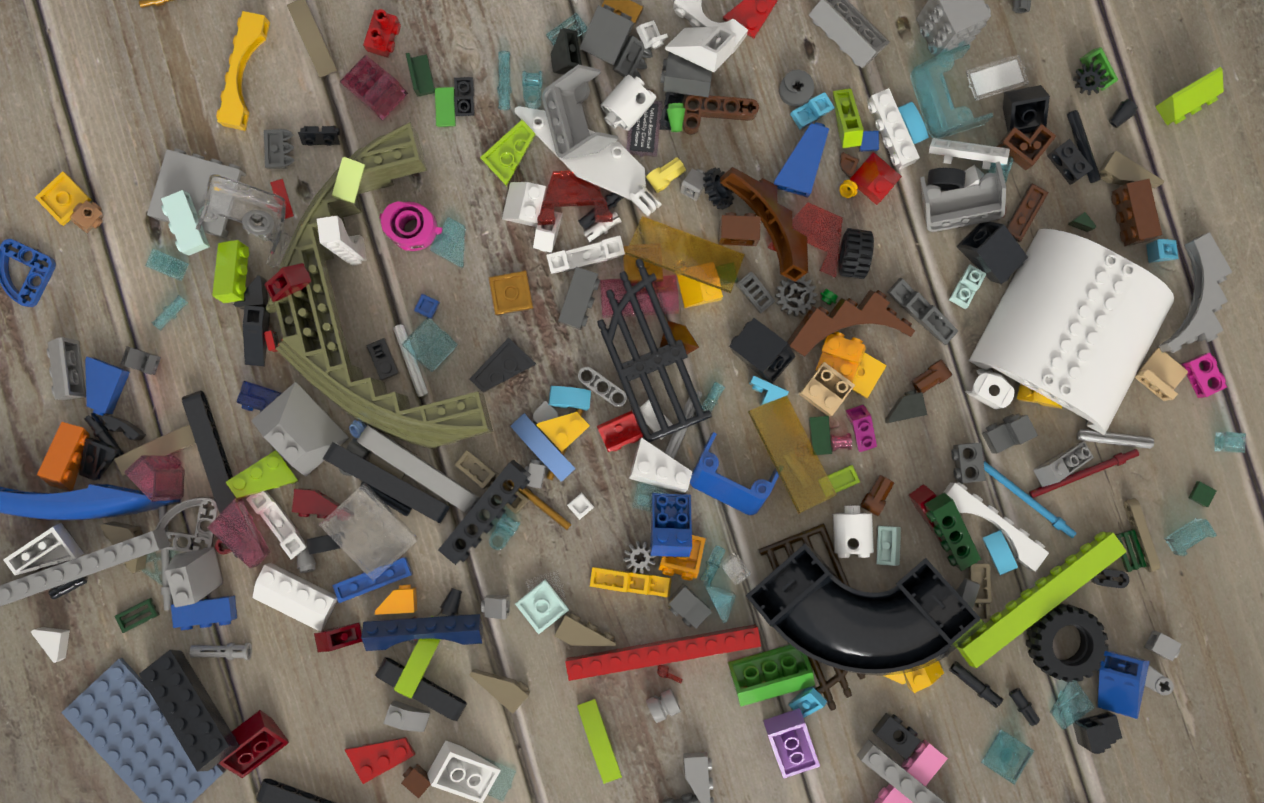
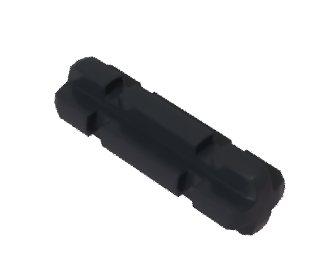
M86 577L53 588L48 593L51 599H57L86 584L88 580Z

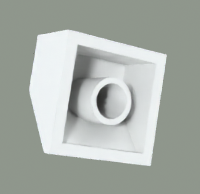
M510 182L502 220L537 227L546 200V186L529 182Z

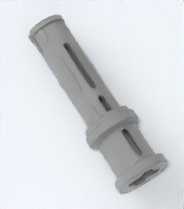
M229 643L227 646L192 645L190 647L191 658L226 657L228 660H234V658L250 660L252 656L251 643H246L245 645Z

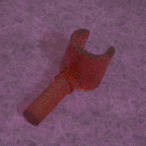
M658 665L657 673L660 677L682 683L683 679L668 673V666Z

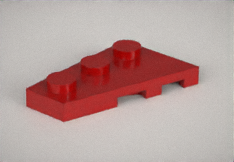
M743 0L724 15L722 20L727 22L735 19L748 29L747 35L755 39L778 0Z
M407 737L345 749L362 784L415 755Z

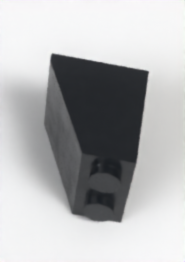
M990 221L979 223L956 246L979 270L986 273V277L990 281L999 284L1006 282L1010 275L1020 268L1028 258L1004 224Z
M755 318L745 324L743 331L732 339L729 346L737 357L771 384L796 357L788 342Z

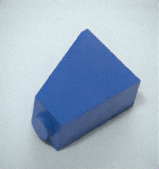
M87 356L85 359L87 407L92 408L93 413L101 416L113 414L130 372Z

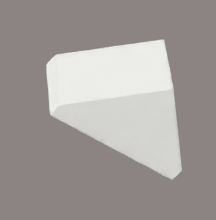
M41 627L31 631L53 663L66 658L70 630Z

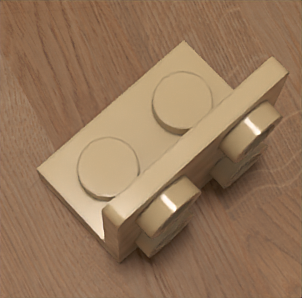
M1157 348L1139 369L1135 378L1161 400L1168 401L1173 400L1178 395L1174 389L1188 371L1167 353H1162L1160 348Z

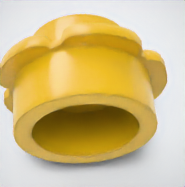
M844 180L840 185L839 191L843 197L850 198L857 194L858 187L855 182Z

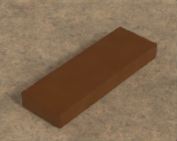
M1033 183L1030 184L1006 226L1018 242L1022 241L1049 193Z

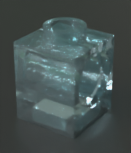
M1216 432L1215 451L1245 453L1246 433Z

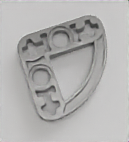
M207 497L194 498L181 502L171 508L161 518L155 530L166 529L170 521L181 511L190 507L200 506L195 534L165 530L168 539H172V535H175L173 546L164 549L183 552L200 550L201 547L197 545L190 549L192 538H195L194 542L196 543L205 540V544H208V547L204 549L211 548L218 516L215 499ZM209 501L212 506H215L214 509L210 510L209 516L213 515V519L202 517V514H207V508H204V505L208 504ZM207 520L211 523L209 531L201 529L202 521ZM179 537L187 538L188 545L182 548L177 544Z

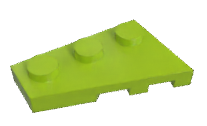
M521 120L480 157L506 187L534 139L535 133Z
M277 450L226 481V485L236 499H240L269 489H276L283 485L297 483L298 480Z

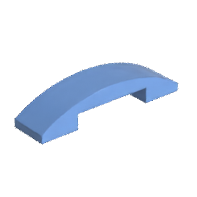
M525 413L511 425V428L561 482L576 469Z

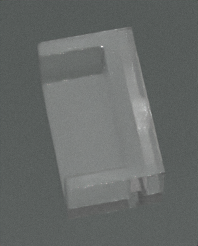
M735 552L720 562V566L735 586L751 575Z

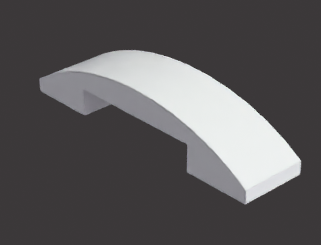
M621 236L602 240L599 243L568 251L563 250L547 254L546 256L551 274L574 270L576 267L582 268L625 255Z
M267 491L251 495L246 499L254 511L261 515L281 542L280 546L290 559H293L307 547L292 521Z

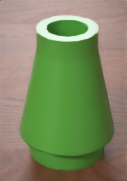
M683 103L668 104V109L666 110L671 132H682L685 115Z

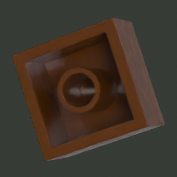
M733 212L725 213L719 221L718 245L756 247L760 241L761 217L756 216L754 213H746L744 216H737V213Z

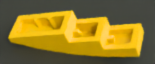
M592 567L590 587L669 597L672 578Z

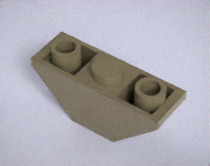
M114 521L100 526L104 536L110 540L112 545L143 535L139 526ZM147 555L125 562V567L132 574L143 571L146 566Z

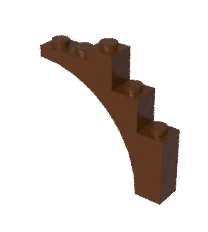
M731 167L720 177V183L737 194L758 217H761V221L775 246L780 274L796 282L808 273L807 236L793 229L792 211L778 204L777 185L764 178L757 181Z
M869 290L859 305L850 298L847 300L841 298L830 314L821 306L819 308L812 306L787 342L791 348L805 357L826 336L853 325H885L897 329L910 337L914 334L915 330L911 328L912 323L904 318L900 320L896 317L897 313L887 307L890 302L885 299L887 296L879 290L876 292Z

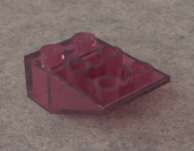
M367 55L359 60L340 81L345 88L381 120L408 94L394 77Z

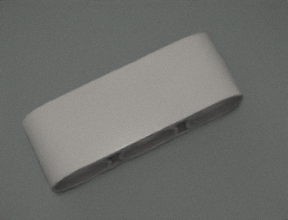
M584 367L579 371L578 378L580 382L615 407H622L626 403V393L590 367ZM583 372H591L592 379L584 381L582 379ZM605 382L608 385L606 392H599L597 390L599 383ZM616 393H620L623 395L624 400L617 404L613 401V396Z

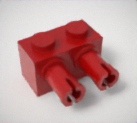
M383 9L374 10L363 43L367 52L389 58L390 52L392 53L395 48V36L399 34L401 29L397 16L388 14Z

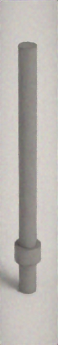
M158 494L162 497L166 496V494ZM167 506L159 507V521L167 513ZM161 549L163 581L161 595H163L164 610H171L172 595L165 573L170 563L169 550Z

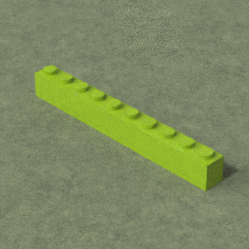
M1103 531L1098 533L1094 537L1095 540L1082 545L1078 553L1068 556L1064 564L1051 569V574L1047 577L1038 579L1035 582L1036 585L1031 589L1024 590L1020 594L1021 597L1016 601H1010L1005 605L1003 611L994 613L990 617V621L957 648L969 666L978 668L1126 553V549L1113 532Z

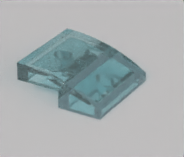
M427 317L401 345L424 367L433 372L458 344Z

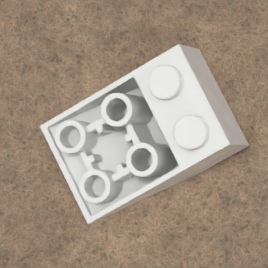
M720 26L684 28L665 47V50L715 72L733 53L736 34Z

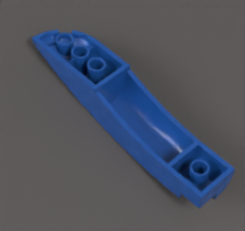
M89 484L86 489L63 493L25 492L0 487V513L48 520H88L120 517L151 511L180 501V498L162 497L156 493L110 484Z

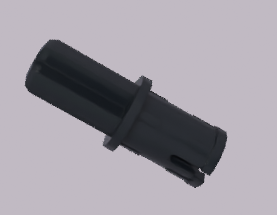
M1020 688L1012 690L1009 696L1017 705L1018 712L1023 714L1031 726L1037 725L1040 718L1031 707L1032 703L1027 701Z

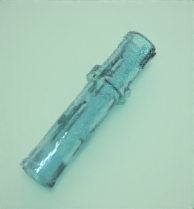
M500 51L498 52V108L500 110H510V93H512V87H510V52Z

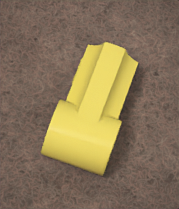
M676 157L663 167H658L651 171L646 178L656 193H659L669 186L671 181L686 172V169L681 160Z

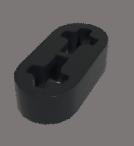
M1112 569L1101 571V575L1107 576V579H1100L1099 581L1096 576L1091 579V582L1096 585L1113 588H1125L1129 584L1127 573ZM1120 576L1123 578V581L1119 583L1112 580V577Z

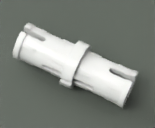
M613 212L604 220L597 221L596 225L583 233L588 241L591 242L601 234L608 233L607 230L622 221L618 214Z

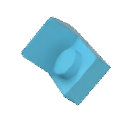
M752 376L749 382L753 390L760 393L766 391L760 406L784 397L789 393V391L756 376Z
M813 687L803 689L789 703V706L793 710L800 708L804 718L823 708L827 701Z

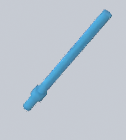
M984 461V469L988 474L1049 520L1053 527L1057 530H1062L1071 538L1076 535L1077 532L1066 525V521L1061 517H1056Z

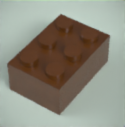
M1150 179L1126 183L1112 191L1111 201L1116 208L1115 217L1120 226V239L1124 243V247L1148 242L1162 236Z

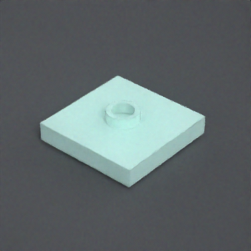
M546 579L515 603L538 634L569 611V608Z

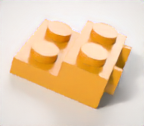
M834 332L828 335L825 340L816 370L825 362L853 383L866 347L862 344L863 341L858 338L852 337L849 340L844 338V334Z
M692 535L690 557L662 556L659 570H662V573L667 576L678 574L682 575L681 578L684 580L692 581L693 578L696 579L706 538Z

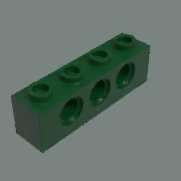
M944 492L925 503L924 505L927 509L925 514L930 522H933L935 525L933 530L942 540L940 542L941 547L949 554L947 557L949 563L963 571L981 560L953 499Z

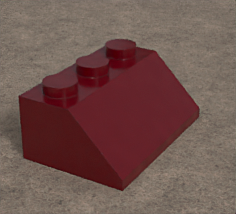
M259 710L231 731L240 747L218 764L237 776L244 778L286 746L289 741L274 720Z

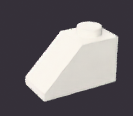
M544 209L536 228L533 248L552 253L563 213Z

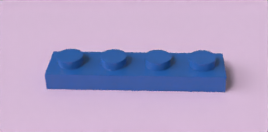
M404 557L332 586L338 602L341 603L413 574L407 558Z

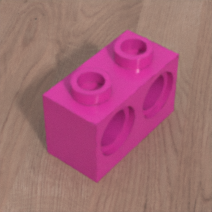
M1211 353L1201 354L1181 364L1188 371L1186 375L1198 398L1208 397L1227 388L1225 377L1219 372L1217 361ZM1200 362L1203 363V370H1201L1199 367ZM1209 379L1212 381L1211 388L1208 386Z

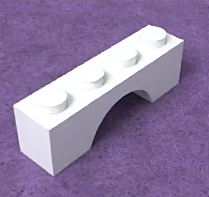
M702 0L674 1V12L679 17H685L689 20L692 27L720 26L735 33L733 53L747 36L748 29L735 19L723 23H717L708 19L701 7Z

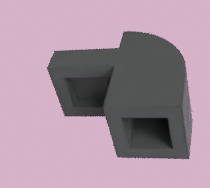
M126 346L121 365L149 375H155L161 357Z

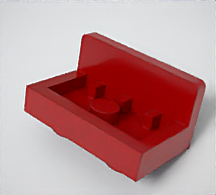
M632 410L597 426L608 452L617 451L622 446L635 443L643 437Z

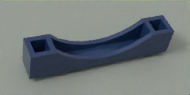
M480 614L363 622L361 638L366 651L386 650L398 643L414 639H443L462 645L482 644L483 625Z

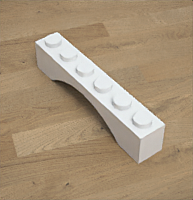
M338 216L317 218L320 244L345 262L350 263V265L362 264L361 261H367L364 238L362 236H348L343 221Z
M960 482L957 484L950 483L944 492L953 499L959 513H971L983 517L995 525L1007 539L1014 559L1027 569L1036 572L1049 554L1044 549L1045 546L1037 540L1033 541L1028 538L1030 534L1023 529H1016L1013 526L1014 522L1007 517H1000L998 515L999 511L994 507L984 505L982 503L983 499L978 495L968 493L966 491L968 488Z

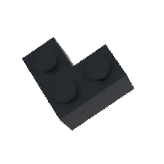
M1111 712L1072 721L1078 744L1094 754L1104 753L1105 749L1111 748V744L1117 742L1116 740L1122 739L1117 716Z

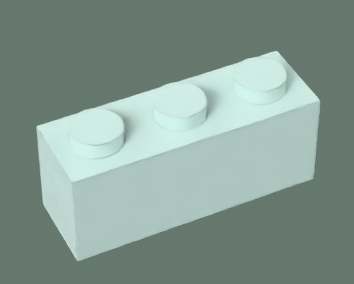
M181 190L161 198L163 203L161 208L163 213L169 218L170 223H168V226L176 236L177 241H175L178 250L186 255H191L209 248V242L190 194Z

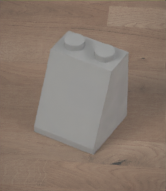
M215 547L175 554L165 570L175 607L195 604L223 584Z

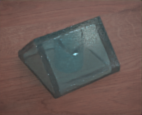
M705 583L704 586L724 624L728 621L736 595L733 591Z
M1000 730L981 763L1015 785L1034 750L1005 731Z

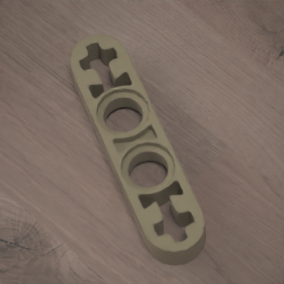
M1136 498L1124 501V508L1131 529L1135 530L1147 566L1145 569L1148 572L1159 570L1160 562L1140 503Z

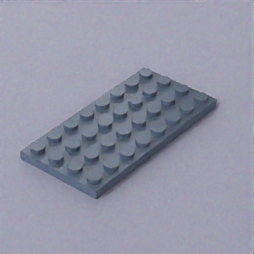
M123 658L118 659L61 712L143 803H192L225 772V769L219 764L209 771H196L143 680Z

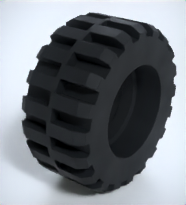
M1059 604L1034 623L1031 630L1027 629L1026 635L1029 636V640H1026V646L1031 649L1028 650V654L1034 659L1033 663L1041 671L1058 680L1065 682L1075 680L1079 682L1083 681V676L1087 678L1093 676L1092 672L1094 670L1098 671L1101 668L1100 662H1105L1107 656H1104V652L1108 651V645L1105 644V640H1108L1107 633L1102 632L1104 626L1098 622L1096 616L1073 605ZM1067 625H1074L1080 634L1079 649L1072 657L1066 660H1059L1053 651L1054 637L1061 628Z

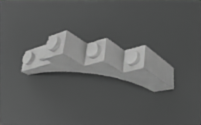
M1210 232L1184 245L1194 272L1193 299L1188 315L1180 328L1171 338L1159 345L1162 353L1168 351L1174 353L1182 349V344H1190L1196 340L1197 342L1203 340L1210 342L1218 337V333L1223 331L1214 312L1222 309L1221 305L1228 302L1219 283L1227 279L1226 276L1232 273V270Z

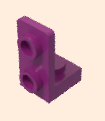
M864 404L845 410L847 418L853 425L858 451L863 452L877 447L872 417Z

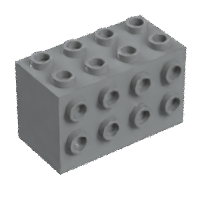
M928 0L916 20L920 26L922 37L926 38L930 53L934 54L936 59L941 56L946 58L952 55L954 50L958 48L963 50L971 45L970 42L976 39L975 36L987 25L986 22L991 17V10L984 0Z

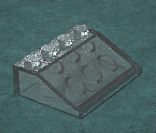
M365 482L319 524L373 581L418 540V537Z

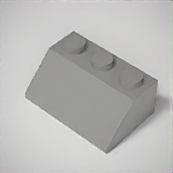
M64 337L48 342L47 355L51 364L49 373L53 380L52 394L55 400L64 401L86 397L80 342Z

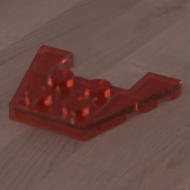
M553 171L545 200L541 206L540 215L537 218L538 225L555 224L554 207L594 205L595 223L613 222V215L607 207V202L603 198L599 186L577 177L572 171Z
M807 202L792 219L793 229L807 236V244L827 252L819 271L836 278L843 217ZM771 242L768 245V249L776 252L775 246Z

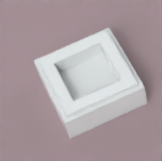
M583 493L567 505L579 520L594 508Z

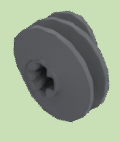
M792 70L781 81L779 87L780 98L789 106H802L813 95L814 81L807 72ZM794 86H797V89L800 88V90L796 91V89L793 88Z

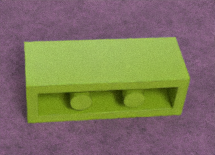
M239 240L218 243L212 296L223 303L244 300L249 247Z

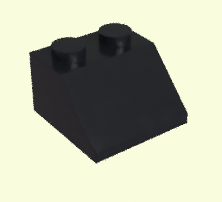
M1042 85L1004 92L1003 112L1007 132L1014 127L1023 134L1032 132L1041 124L1047 127L1050 95Z

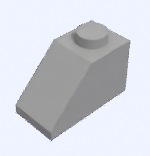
M691 169L682 182L680 192L697 201L704 189L703 184H705L703 177H705V172L700 169Z
M510 595L486 596L481 601V612H485V617L507 619L510 615Z
M394 700L389 706L383 724L401 730L424 732L430 712Z

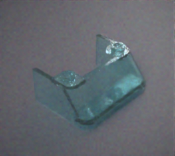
M969 44L932 57L916 66L910 74L928 133L932 138L940 139L985 125L993 117V113L974 118L972 111L968 107L954 108L943 73L952 69L955 63L954 60L962 58L970 49Z

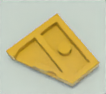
M578 412L537 424L561 452L590 427Z

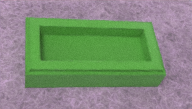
M454 87L435 88L437 127L456 126Z

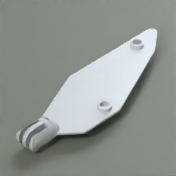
M516 107L515 114L557 156L546 112L527 107ZM589 130L590 135L595 133L594 131ZM617 141L598 153L568 159L558 157L577 177L632 200L647 217L662 205L646 188L645 168Z

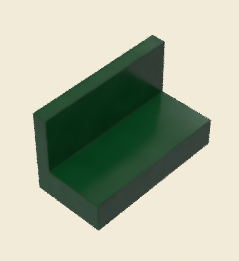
M405 53L413 89L417 97L435 93L427 54L411 57L410 53Z

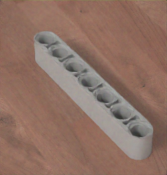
M370 425L366 426L357 439L359 444L468 514L479 500L476 494Z

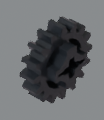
M716 167L704 173L705 177H703L705 184H703L705 194L709 195L708 200L713 202V206H717V209L723 210L733 204L732 200H734L732 194L734 192L720 183V177L725 172H721L720 168L716 169Z

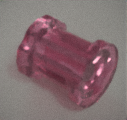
M847 433L843 436L831 435L832 452L836 451V449L847 448L852 450L851 434Z

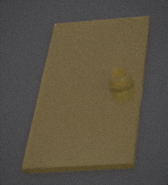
M643 216L626 251V255L637 259L641 258L645 262L672 271L676 275H683L731 293L745 256L743 253Z
M787 395L748 411L798 514L837 495Z

